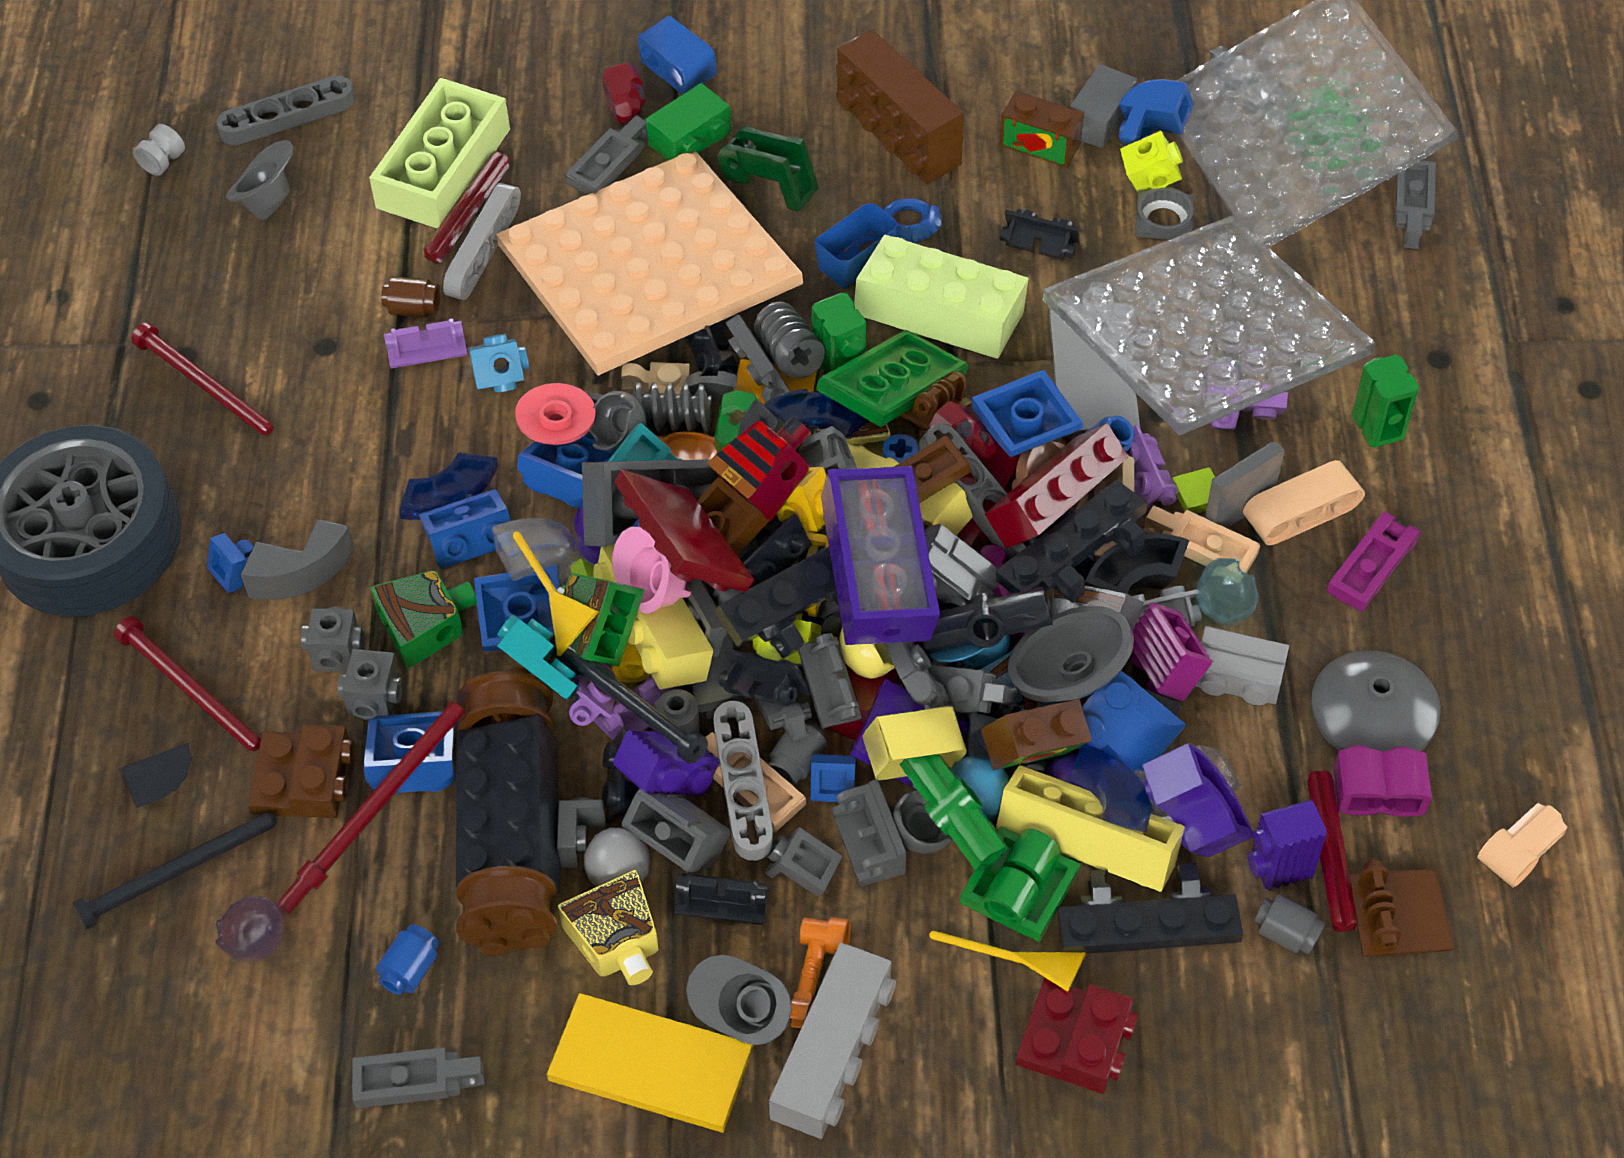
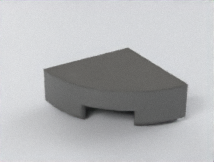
M701 371L689 375L686 379L690 392L696 393L699 384H704L707 395H711L713 392V400L720 403L723 394L732 392L736 388L738 376L724 371H719L717 376H701Z

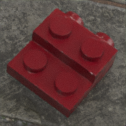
M1044 978L1021 1042L1015 1065L1104 1094L1109 1078L1118 1081L1126 1054L1118 1052L1122 1038L1131 1040L1139 1014L1131 1011L1134 998L1089 984L1087 991L1075 987H1070L1069 991H1066L1047 978Z

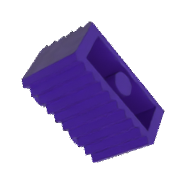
M630 730L626 732L613 760V764L644 793L648 791L651 794L653 792L657 794L660 792L662 794L668 793L669 795L672 793L677 795L679 793L681 795L686 794L689 796L692 794L693 796L698 795L701 797L712 782L713 775L719 765V759L713 757V753H708V749H706L704 755L697 762L688 764L678 756V747L658 732Z
M1309 800L1261 813L1260 822H1258L1259 826L1257 827L1258 830L1253 832L1254 844L1252 852H1248L1247 855L1248 864L1255 878L1260 877L1264 888L1271 891L1273 886L1279 889L1281 884L1288 886L1289 882L1296 884L1297 880L1304 882L1306 877L1313 879L1327 835V830L1314 802Z

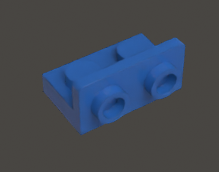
M496 489L419 514L423 530L432 545L439 568H446L516 543L513 538L514 531L507 507Z

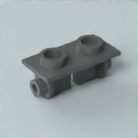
M832 633L824 634L815 638V642L803 644L798 653L821 728L862 719L846 665L840 652V644L837 637H833Z

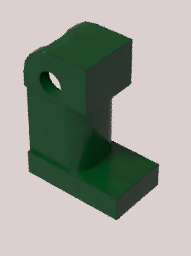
M743 126L736 132L734 138L718 153V160L724 178L727 180L747 184L756 176L779 182L787 209L799 212L819 189L804 139L790 138L760 131L753 127Z

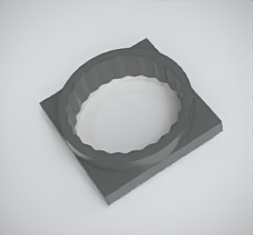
M1170 187L1151 189L1149 191L1138 190L1135 237L1191 241L1194 194H1185L1180 190ZM1167 208L1179 215L1181 223L1172 226L1157 225L1148 220L1147 217L1155 209Z

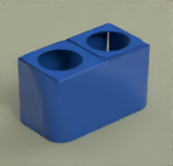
M671 16L665 17L638 36L640 61L681 94H685L700 83L705 84L717 74L716 58L712 48Z
M869 203L861 206L818 236L816 241L814 240L818 269L836 284L846 289L856 282V278L883 236L897 237L896 220L876 204ZM876 241L864 251L858 253V248L862 243Z

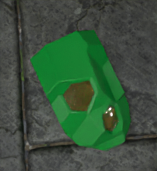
M739 390L723 394L714 437V446L717 452H720L738 436L741 419L747 413L754 400L760 402L755 394Z

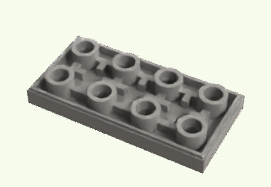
M1127 306L1049 308L1054 383L1083 422L1082 429L1059 439H1070L1082 435L1103 418L1109 416H1121L1128 420L1132 427L1135 424L1140 427Z

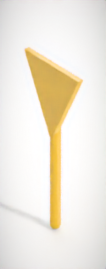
M516 531L513 533L514 540L549 593L557 656H561L599 611L559 593L521 533Z
M931 931L929 934L933 940L1023 963L1066 991H1069L1086 952H1012L938 931Z

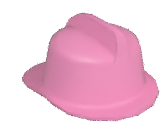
M629 527L621 533L615 543L612 568L617 583L645 590L639 610L644 614H652L661 606H670L676 603L679 598L689 597L692 589L686 581L672 574L670 571L671 564L664 555L654 548L655 541L651 535L641 527Z

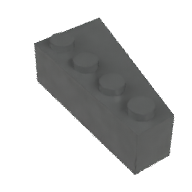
M710 459L582 462L584 546L606 547L613 545L621 533L629 527H633L639 519L635 512L623 503L624 496L614 482L621 469L688 489L698 500L712 483L720 477L707 464Z

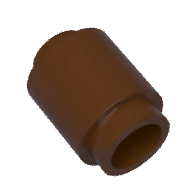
M392 276L389 284H384L382 287V306L387 307L390 315L427 318L429 314L436 315L440 306L439 284H433L429 279Z

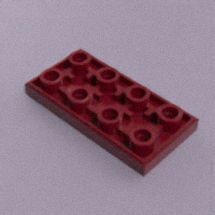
M622 469L620 470L614 482L624 496L623 503L640 519L638 522L639 526L651 535L655 541L654 548L669 561L672 574L687 582H692L694 578L706 581L713 588L723 592L728 591L729 588L742 592L748 591L754 578L690 490Z

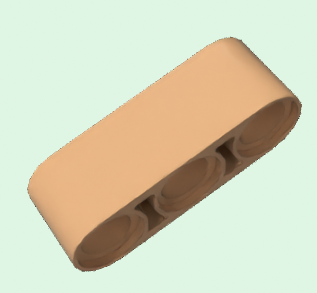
M1335 460L1255 495L1244 506L1243 514L1264 543L1274 545L1349 512L1363 500L1365 491L1341 461Z

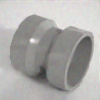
M158 124L149 132L148 140H142L133 148V155L137 163L144 170L159 176L169 167V160L177 159L185 151V144L172 128L164 124Z

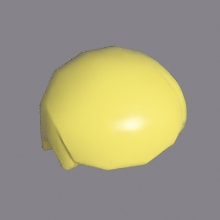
M842 628L839 639L840 652L845 664L857 675L873 679L881 677L895 668L884 643L845 645Z

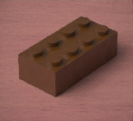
M873 29L837 48L836 98L839 105L845 111L853 114L867 132L871 131L882 142L888 152L894 153L904 162L910 173L916 174L928 185L962 165L964 112Z

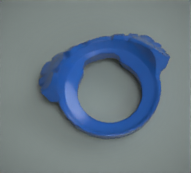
M898 199L888 204L884 209L892 217L902 210H914L921 214L922 218L918 224L908 226L897 223V237L908 242L916 243L923 241L933 235L941 226L939 208L934 204L929 206L926 202L919 199Z

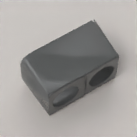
M1098 65L1070 107L1084 112L1082 142L1104 148L1118 125L1124 119L1119 104L1126 93L1137 86V78L1105 65Z

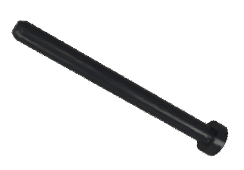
M555 643V645H554V646H555L554 651H555V654L557 655L556 643ZM571 646L561 656H558L678 747L677 754L686 763H695L704 755L708 746V740L699 732H686L595 662L581 658Z
M265 812L87 903L82 897L74 901L73 905L86 930L97 925L94 918L274 828L277 824L276 818L272 812Z

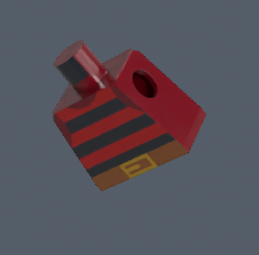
M794 416L777 433L762 421H756L712 457L707 464L724 482L771 521L809 471V464L796 452V449L811 432Z

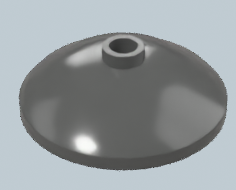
M1084 606L1062 611L1053 615V625L1029 630L1021 638L1009 659V677L1014 687L1018 689V692L1031 700L1062 703L1083 698L1107 685L1122 670L1133 649L1134 636L1132 629L1122 614L1107 607Z
M1375 650L1355 651L1334 659L1318 675L1311 694L1310 706L1315 725L1322 736L1339 751L1354 745H1363L1369 749L1381 752L1399 746L1422 751L1434 737L1440 721V700L1430 679L1410 661L1388 652ZM1375 689H1381L1386 693H1379Z

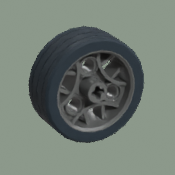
M99 425L68 426L46 432L23 443L0 462V576L7 589L23 604L42 613L64 617L88 616L115 609L137 598L157 582L171 564L180 543L182 521L179 506L154 453L137 437L117 428Z

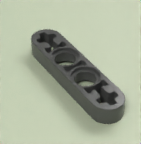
M333 76L226 110L216 120L220 139L228 145H240L345 111L355 102L352 82L344 76ZM302 101L312 102L307 108L299 109L295 107L297 103ZM268 112H275L278 114L275 118L269 120H263L260 118L263 114Z
M946 424L931 426L920 439L919 451L943 436L950 438L970 463L971 473L974 477L975 482L973 485H966L960 480L954 482L967 495L966 499L973 515L972 519L994 545L1002 547L1005 552V558L1012 559L1036 541L1038 536L1018 545L1005 548L984 515L986 512L983 508V500H991L998 503L1007 493L952 427Z

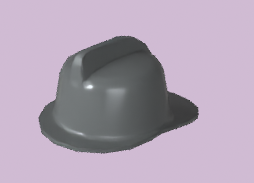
M287 140L278 141L260 152L249 164L240 179L228 190L226 194L228 201H240L248 211L252 212L260 220H265L281 206L290 191L284 167L293 154L294 146Z
M725 954L711 956L697 964L689 976L686 992L688 1004L695 1016L706 1025L741 1042L752 1045L770 1043L782 1034L789 1023L792 1010L790 994L783 982L773 974L753 964Z

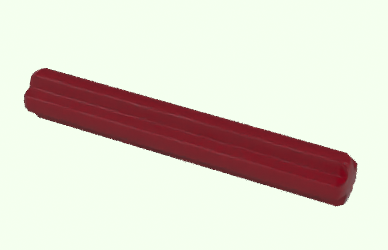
M494 151L490 154L425 245L423 250L425 252L424 257L428 261H432L435 264L443 261L508 169L509 157L506 154H502L499 151Z
M1327 770L1313 771L1309 773L1307 785L1310 800L1314 802L1327 830L1320 861L1331 925L1336 932H1350L1355 930L1358 920L1331 773Z

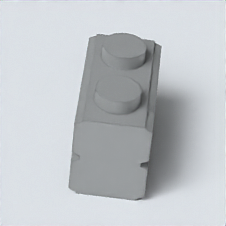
M1205 626L1201 644L1207 650L1206 653L1210 655L1209 658L1214 662L1196 684V687H1200L1205 693L1214 696L1226 693L1243 697L1246 702L1252 705H1264L1266 703L1276 705L1289 645Z

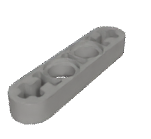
M501 182L496 185L445 274L443 292L446 296L464 301L468 299L498 247L496 234L508 229L518 211L521 199L520 188Z
M728 701L717 707L714 712L713 721L733 846L736 853L742 858L759 860L768 855L773 847V829L753 717L750 709L744 703ZM730 717H736V721L739 723V738L731 739L730 725L727 723ZM737 752L746 753L752 759L750 765L742 769L731 767L727 760L732 754ZM750 790L759 799L751 807H741L735 803L734 797L741 791ZM754 820L756 835L759 837L758 844H750L747 838L746 821Z

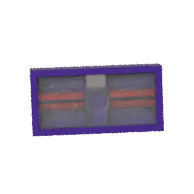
M913 467L829 469L821 494V501L845 645L930 641L940 612Z

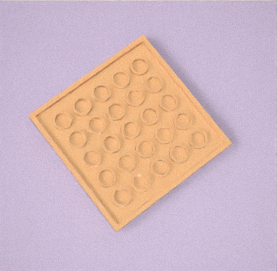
M697 152L681 154L676 158L602 188L596 194L591 193L582 196L577 200L549 210L544 214L496 234L500 248L597 375H601L695 333L707 325L715 324L803 284L802 272Z

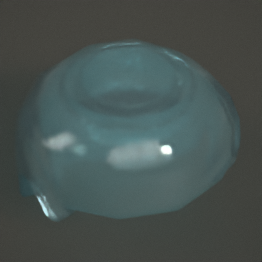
M1217 558L1206 565L1195 587V590L1198 589L1199 591L1195 596V600L1200 610L1219 625L1232 626L1242 623L1254 613L1259 600L1255 577L1244 573L1240 569L1239 560L1234 558Z

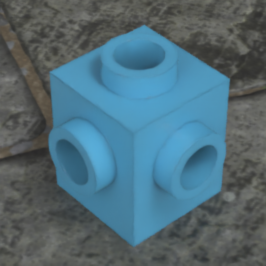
M506 334L483 338L484 345L468 348L477 389L493 387L494 392L516 389V382L524 380L523 370L529 369L525 346L517 347L516 340H507ZM498 358H505L507 360L506 365L502 368H495L493 366L494 361Z

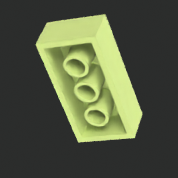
M440 78L369 177L376 208L438 229L490 154L496 151L509 132L510 125L506 99Z
M884 235L856 278L854 304L855 309H858L864 318L998 359L1024 313L1029 278L1014 274L1008 270H1001L981 264L971 259L941 252L935 248H928L908 242L902 238Z

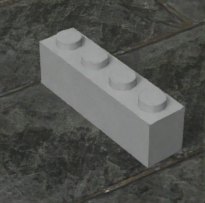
M840 942L769 1099L770 1120L820 1139L823 1138L828 1124L836 1126L845 1100L840 1098L846 1084L854 1085L862 1065V1059L858 1058L863 1044L869 1046L872 1044L879 1026V1019L875 1018L880 1005L888 1006L895 990L896 980L891 979L890 960Z

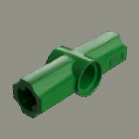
M941 754L903 759L899 765L926 801L924 807L927 813L946 835L952 837L975 870L981 871L1003 857V854L1009 848L1000 837L996 828L981 811L983 809L981 801L970 786L961 777H957Z

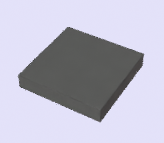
M1276 441L1271 442L1213 478L1205 518L1225 528H1229L1245 517L1243 508L1251 498L1277 486L1285 450Z

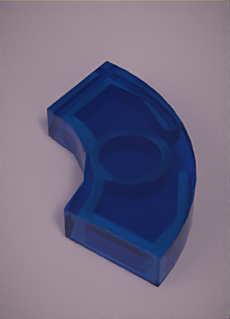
M807 389L791 391L764 403L765 406L781 414L787 420L792 416L796 417L808 430H824L833 426L844 434L845 439L869 422L868 419L821 392H808Z
M458 452L452 464L438 474L427 478L409 479L399 509L401 519L420 520L419 514L481 494L490 484L497 471V457Z
M1087 744L1081 746L1072 769L1070 781L1087 788L1096 796L1103 807L1104 821L1146 833L1151 815V803L1141 780L1128 766L1114 756Z

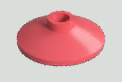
M550 383L535 387L525 393L517 403L515 418L519 429L528 438L543 444L560 445L576 441L586 435L594 425L596 409L593 408L595 404L591 397L583 390L568 384Z

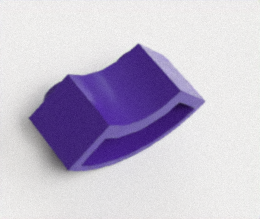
M1187 743L1142 765L1147 778L1144 781L1147 795L1175 823L1185 826L1181 842L1191 853L1211 857L1253 838V831L1230 785L1212 761L1195 746Z

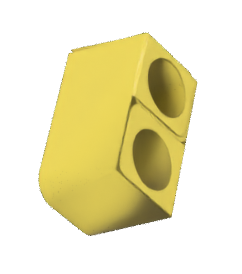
M949 706L876 717L862 736L876 780L907 776L899 765L903 759L941 754L951 768L954 762L960 761L967 753L953 707Z

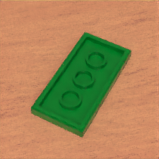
M904 330L820 377L816 390L882 427L912 409L916 397L923 392H927L930 386L938 380L944 379L949 372L956 371L965 376L968 364L918 335Z

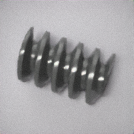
M782 301L774 302L764 307L757 315L754 322L755 337L778 366L779 370L792 378H805L814 374L824 360L825 349L822 342L818 340V337L807 326V323L796 312L795 308L789 303Z
M640 382L635 383L632 395L638 400L644 411L646 428L649 429L653 421L657 432L662 433L669 422L673 433L680 432L685 422L688 432H696L699 423H701L704 433L711 434L713 392L711 395H707L704 384H699L696 394L691 395L688 383H683L680 394H675L672 383H667L664 394L659 393L656 382L651 383L648 393L643 392Z

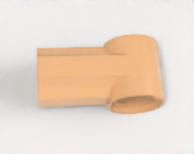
M1537 803L1508 831L1502 828L1496 832L1483 846L1477 858L1514 888L1529 875L1539 861V857L1565 834L1567 826L1564 824L1561 814L1552 806H1544Z

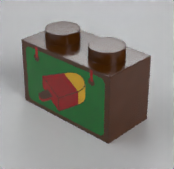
M1015 91L1001 115L1000 146L1068 168L1081 144L1084 112Z
M1079 699L1007 714L981 728L994 771L1065 755L1092 741Z

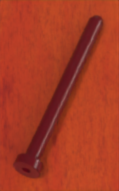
M144 322L134 330L131 340L139 349H150L261 435H270L273 432L272 422L159 337V330L150 322Z
M129 616L117 625L114 631V638L123 646L132 645L247 750L257 751L260 748V737L145 635L142 622L134 616Z

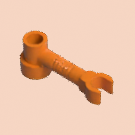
M831 917L829 921L811 918L803 919L800 929V944L808 945L797 992L794 993L791 1001V1027L801 1029L814 1002L824 955L827 953L835 954L840 942L849 945L851 922L849 919Z

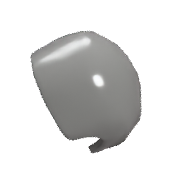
M608 828L596 834L586 847L584 854L586 875L589 881L598 887L636 870L642 883L650 871L648 847L644 841L625 828Z

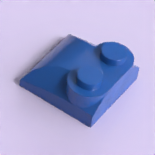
M1044 369L972 397V409L984 424L986 430L1010 457L1083 428V422Z
M588 434L576 441L560 445H549L534 441L518 455L517 469L523 476V482L532 491L562 500L571 507L581 508L583 504L582 462H608L615 452L596 449L593 447L594 442H596L595 438Z
M557 565L542 567L557 590L560 587ZM534 569L474 578L483 652L503 651L498 647L502 638L497 633L511 615H515L525 624H528L533 618L554 635L549 593ZM555 636L550 641L553 645H555Z
M1120 671L1107 685L1094 692L1082 706L1092 741L1079 747V749L1098 762L1107 773L1131 792L1145 775L1142 765L1160 757L1186 727V724L1140 687L1132 678Z
M443 711L376 716L373 719H369L364 772L366 781L369 782L373 790L379 786ZM455 725L394 795L416 791L438 792L454 782L456 778L454 762Z

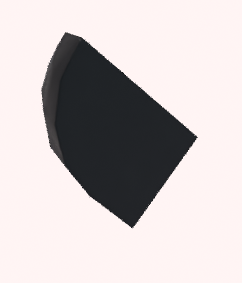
M189 743L118 768L126 788L130 790L132 801L136 808L160 800L178 789L187 777L191 762Z

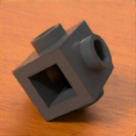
M340 607L311 610L309 625H303L301 647L303 650L308 651L314 671L347 672L352 650L364 649L365 631L363 627H358L354 610H345Z
M353 649L347 672H342L338 680V696L344 699L347 714L361 719L391 715L393 704L399 703L401 700L403 682L399 675L395 653Z

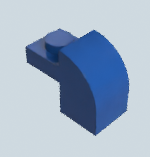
M1156 79L1143 82L1127 92L1119 104L1125 119L1119 130V140L1122 142L1123 147L1152 135L1154 130L1181 135L1194 105L1187 83Z

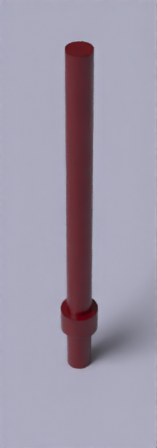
M454 701L447 706L313 861L308 859L297 872L299 875L298 879L276 903L281 909L290 915L312 888L317 890L329 877L326 872L465 714L466 711Z

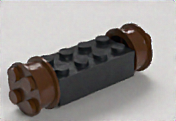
M515 667L507 671L491 672L470 677L465 680V684L461 687L458 694L459 706L466 712L459 721L457 731L456 895L458 901L463 905V914L460 915L456 922V932L463 941L479 947L480 952L487 956L503 955L507 950L545 947L550 943V938L557 930L556 918L550 912V904L555 899L556 894L560 893V866L557 849L559 817L558 742L554 735L553 721L547 715V711H549L553 704V691L551 687L538 677L531 675V672L526 668Z

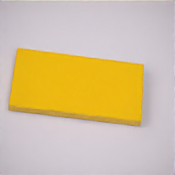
M579 993L547 1072L548 1081L724 1133L753 1052V1045L729 1036Z

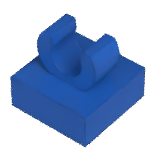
M223 533L210 538L206 568L227 593L243 587L241 573L254 546L248 540H242L234 544Z
M812 754L811 801L838 802L836 796L839 793L855 788L856 757Z

